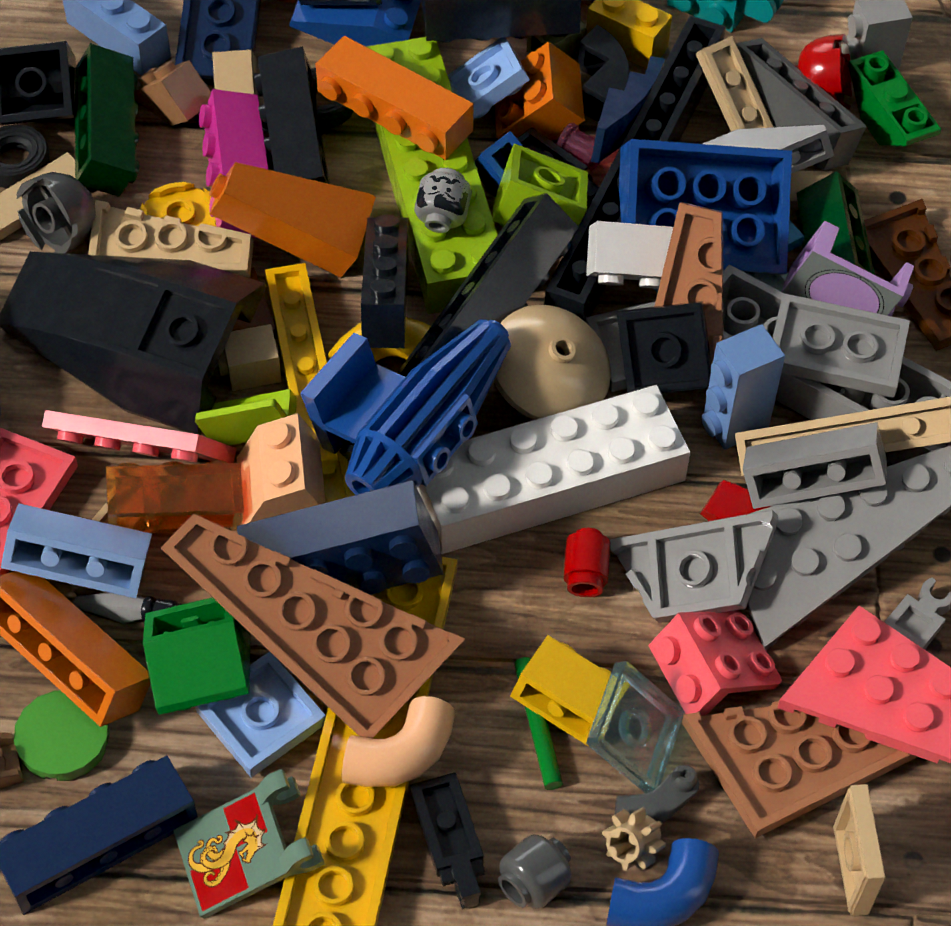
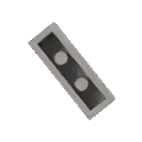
M878 422L747 447L742 470L753 509L886 485L887 458Z

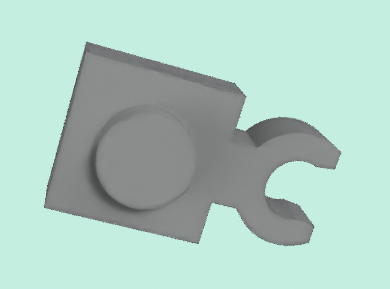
M929 578L923 583L918 600L907 594L885 620L886 624L923 649L927 648L942 629L946 619L940 615L946 614L951 609V592L944 599H936L931 595L936 582L933 578Z

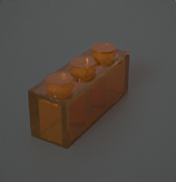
M214 460L206 464H183L177 461H170L162 465L140 466L136 463L127 462L117 466H106L107 524L147 533H173L193 514H196L228 530L235 531L237 526L242 525L244 513L241 464Z

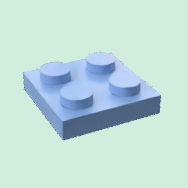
M506 37L499 38L447 75L453 93L474 103L473 119L483 117L493 105L506 96L516 94L523 84L530 80Z
M271 652L266 653L250 664V694L237 696L230 700H220L195 706L199 716L251 778L322 728L326 718L323 711Z

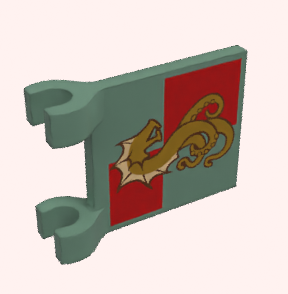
M279 769L270 773L255 789L173 830L200 917L205 919L286 877L307 873L325 864L319 846L316 844L310 846L307 838L299 839L286 848L273 806L291 802L301 794L295 778L292 776L287 778L284 770Z

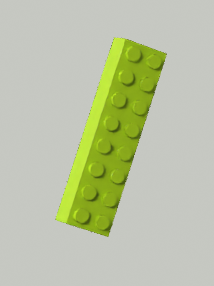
M426 37L366 46L453 92L437 41H426ZM374 122L400 218H408V246L427 313L442 312L498 235L492 221V215L468 139L466 138L444 160L433 153L422 150L418 145L400 135L390 133L385 127ZM438 168H449L460 172L472 189V196L464 224L457 228L449 229L445 233L433 232L426 228L425 223L417 217L414 211L422 177Z

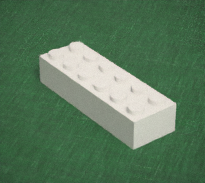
M654 385L468 439L450 457L446 468L442 472L437 473L427 487L420 485L417 487V490L438 530L441 554H445L686 480L690 450L658 386Z

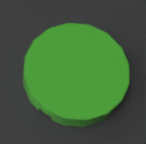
M54 690L37 697L23 709L15 724L14 744L22 764L35 776L43 779L48 777L56 778L57 781H70L87 774L101 762L106 752L105 747L108 743V738L110 737L109 724L100 727L62 691Z

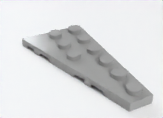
M951 445L888 466L886 485L773 505L753 512L773 510L778 515L776 529L746 605L765 650L773 646L780 637L793 627H798L813 612L830 599L836 598L886 560L893 551L905 542L908 543L919 535L922 529L951 510Z

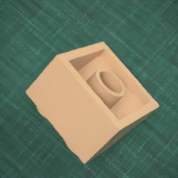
M297 413L258 425L237 457L242 525L326 503L320 442L317 435Z

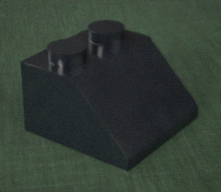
M67 41L0 48V126L74 118L76 57Z

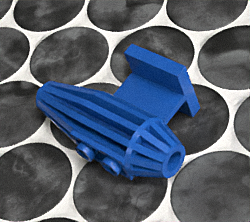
M480 319L461 334L414 367L406 377L376 364L368 339L353 333L301 391L300 395L323 449L336 454L346 441L354 443L345 475V482L355 495L411 480L414 481L416 487L420 485L427 487L436 474L446 468L450 457L464 441H467L473 435L478 425L476 415L511 348L508 331L502 324L495 320L487 321Z

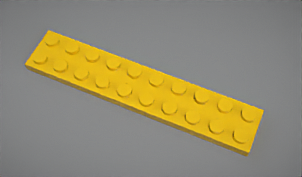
M441 556L443 575L428 578L421 583H408L385 589L381 593L371 596L444 630L457 572L458 559ZM433 674L373 739H386L395 736L402 730L410 702L417 697L429 696ZM329 707L294 840L295 842L299 839L307 838L310 846L315 844L319 846L325 864L313 871L292 875L284 879L273 926H377L409 781L396 786L365 787L343 783L342 767L346 745L350 735H358Z

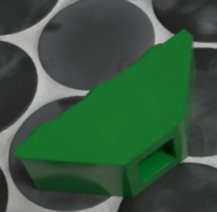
M883 50L849 61L848 68L860 118L879 145L907 146L940 135L942 130Z

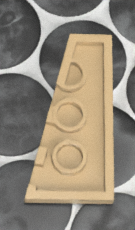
M95 200L96 217L92 224L88 255L191 260L250 278L254 245L251 234L207 224H200L199 226L182 223L180 218L165 215L163 219L146 215L140 209L127 207L126 210L111 207L109 202Z

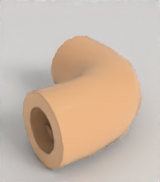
M429 696L417 697L410 702L405 724L402 730L395 736L386 739H372L350 735L344 754L342 782L365 787L396 786L420 777L440 759L453 728L456 714L454 708L448 702L439 698Z

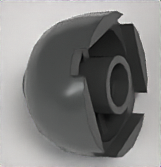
M50 172L21 184L17 191L16 199L22 197L23 209L17 212L26 234L35 246L42 250L46 243L55 250L54 253H67L79 247L87 240L91 234L96 212L92 194L80 181L68 174Z

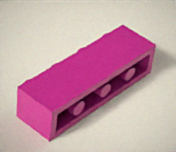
M212 89L208 103L202 104L199 112L200 128H205L202 153L204 157H208L209 161L206 171L207 187H212L219 173L226 176L235 162L268 169L262 121L259 114L258 95ZM211 197L210 199L209 212L211 211L215 199L213 197ZM215 217L216 227L247 233Z

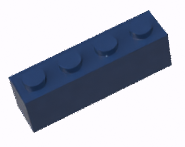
M168 755L157 761H145L138 765L130 775L115 783L102 784L93 789L85 799L71 806L58 807L48 813L43 821L30 828L15 830L4 836L0 840V871L24 915L174 834L173 830L198 818L194 800Z

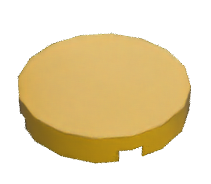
M175 182L158 187L148 195L149 199L144 205L142 203L140 210H143L146 215L163 219L167 215L180 218L182 223L199 226L200 224L216 226L215 217H211L209 214L210 191L203 188L204 191L195 188L193 183Z

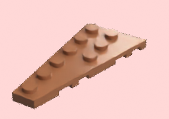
M193 514L161 546V549L360 737L373 739L465 640V638L447 632L426 622V620L413 614H408L382 602L374 596L315 569L304 566L283 554L267 549L196 514Z

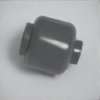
M532 834L524 838L502 857L499 867L501 873L498 878L499 885L507 898L518 907L542 908L570 884L572 873L568 862L571 860V856L567 848L555 838L548 840L543 836Z

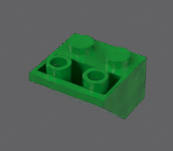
M213 598L145 613L143 647L158 715L174 711H184L191 707L220 700H230L237 696L250 694L251 634Z

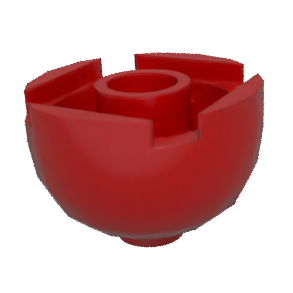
M845 34L817 38L804 47L800 53L798 65L795 66L801 70L804 76L819 85L849 111L851 105L843 102L844 94L852 97V80L848 68L851 59L849 54L842 53L841 44H848V39Z

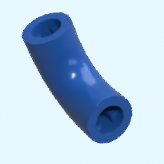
M678 839L671 844L668 866L665 874L660 879L652 882H638L615 877L606 926H676L684 923L708 898L716 878L719 850L714 845L699 839Z

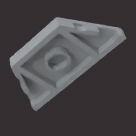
M773 510L609 539L611 542L610 549L622 563L633 587L641 594L643 603L652 618L659 623L671 621L678 613L709 611L722 613L745 609L776 529L778 515Z

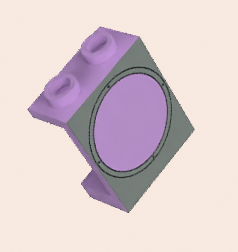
M824 221L792 263L781 292L892 316L895 306L903 307L912 292L913 285L909 283V279L914 266L906 262L895 277L888 282L830 253L839 228Z

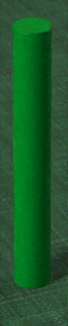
M523 657L514 662L517 678H519L531 658ZM525 707L544 787L546 790L560 788L563 785L548 722L539 714Z

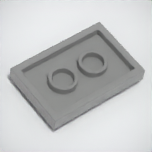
M783 293L773 334V340L785 355L781 373L894 398L898 386L910 320Z

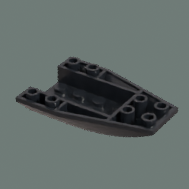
M30 251L0 312V328L125 412L188 433L201 435L202 431L195 423L196 413L212 410L217 399L207 385L237 319L251 323L267 286L263 282L191 260Z

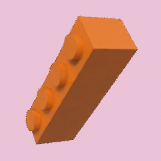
M343 36L315 63L317 91L324 97L348 107L357 115L374 121L385 127L390 133L400 135L418 145L422 150L433 153L444 160L473 132L474 103L346 36Z
M15 571L0 575V635L100 727L140 710L151 684L149 672L143 665L45 578Z

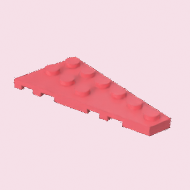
M860 605L779 700L778 709L794 713V710L818 717L819 723L833 728L838 724L864 733L865 738L937 764L939 760L951 763V667Z

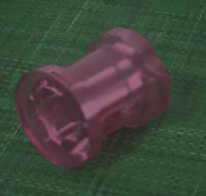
M572 122L568 124L562 131L557 145L588 166L590 171H593L600 164L591 162L595 138L580 131L579 125Z

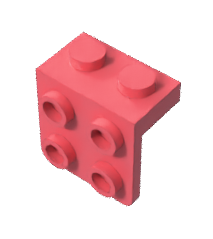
M739 610L722 613L709 611L678 613L648 645L685 714L700 712V716H704L728 693L775 689L782 682L773 659L764 649L753 629L751 621Z

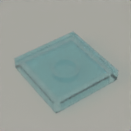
M628 661L617 662L612 669L586 744L644 793L651 792L661 784L685 711Z

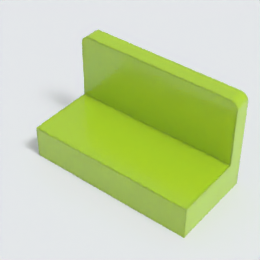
M291 389L218 402L214 404L212 410L196 413L195 423L207 438L229 446L246 443L258 425L296 414L297 398Z

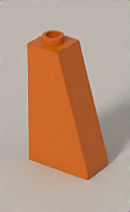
M235 162L226 176L219 173L209 193V196L215 198L209 214L341 278L358 258L366 232L367 217L371 215L376 197L362 191Z

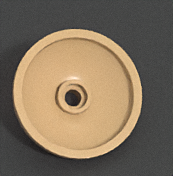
M532 305L514 311L501 322L508 331L511 348L494 379V383L504 399L518 412L528 418L537 420L604 400L611 379L610 361L601 339L584 320L559 307ZM556 348L560 349L565 356L559 354Z

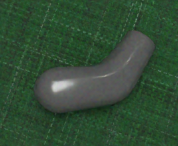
M679 765L651 792L635 795H617L615 814L625 809L631 815V813L643 807L647 816L663 823L669 820L697 794L699 790L698 775L691 766Z

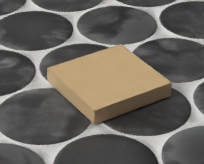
M868 784L850 785L833 828L848 911L851 913V916L869 915L885 880V873Z

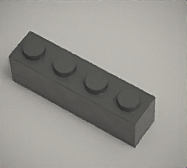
M763 38L737 43L736 45L773 126L824 125L834 156L813 166L826 171L849 164L867 126L819 85L804 76L801 70Z

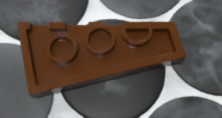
M922 198L866 219L864 223L873 265L884 280L890 282L906 262L914 266L909 279L913 289L903 306L934 349L938 351L951 346V276L949 274L951 267L947 257L942 256L937 244L938 235L934 225H929L925 215L927 208Z

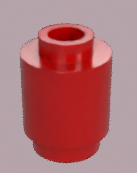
M580 528L566 539L563 579L567 583L568 592L575 596H599L603 593V587L608 583L611 542L598 529Z

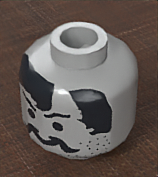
M438 168L422 177L414 211L429 230L437 233L448 232L449 229L457 228L464 224L472 196V189L460 172L449 168Z

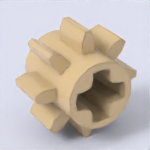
M643 807L631 813V815L625 809L613 815L612 820L615 825L602 831V835L607 838V857H612L617 862L622 863V868L625 871L637 863L642 869L655 863L656 858L653 853L666 847V843L661 840V821H655L652 817L647 816Z

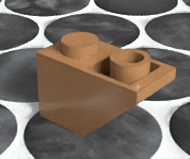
M189 60L177 65L173 61H169L158 69L154 67L138 78V82L141 85L135 89L134 100L173 126L186 122L199 113L201 105L208 103L211 92Z

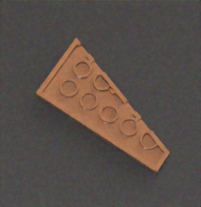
M779 701L772 702V705L768 707L743 710L742 706L725 708L724 713L700 716V712L683 714L682 724L755 839L846 794L850 785L865 784L917 758V756L865 738L864 733L838 724H836L835 728L819 723L818 717L798 710L790 713L778 709Z

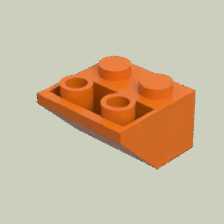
M548 41L520 61L530 80L523 84L516 94L506 96L494 105L496 138L500 139L509 131L518 138L528 129L534 128L549 140H557L585 121L580 64Z

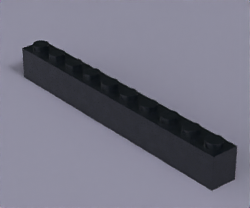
M689 16L621 147L630 139L667 142L680 141L709 84L695 53L724 40L726 26ZM621 147L583 217L579 229L573 236L570 249L562 257L545 290L544 305L565 309L585 322L586 317L592 315L606 285L598 284V277L586 276L589 226L596 221L621 223L619 198Z

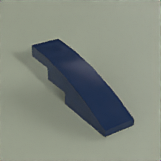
M650 56L645 74L630 71L625 91L614 88L608 89L597 126L591 162L600 163L621 147L665 63L664 58Z

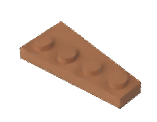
M680 202L655 306L696 301L704 302L712 364L716 343L723 340V212Z

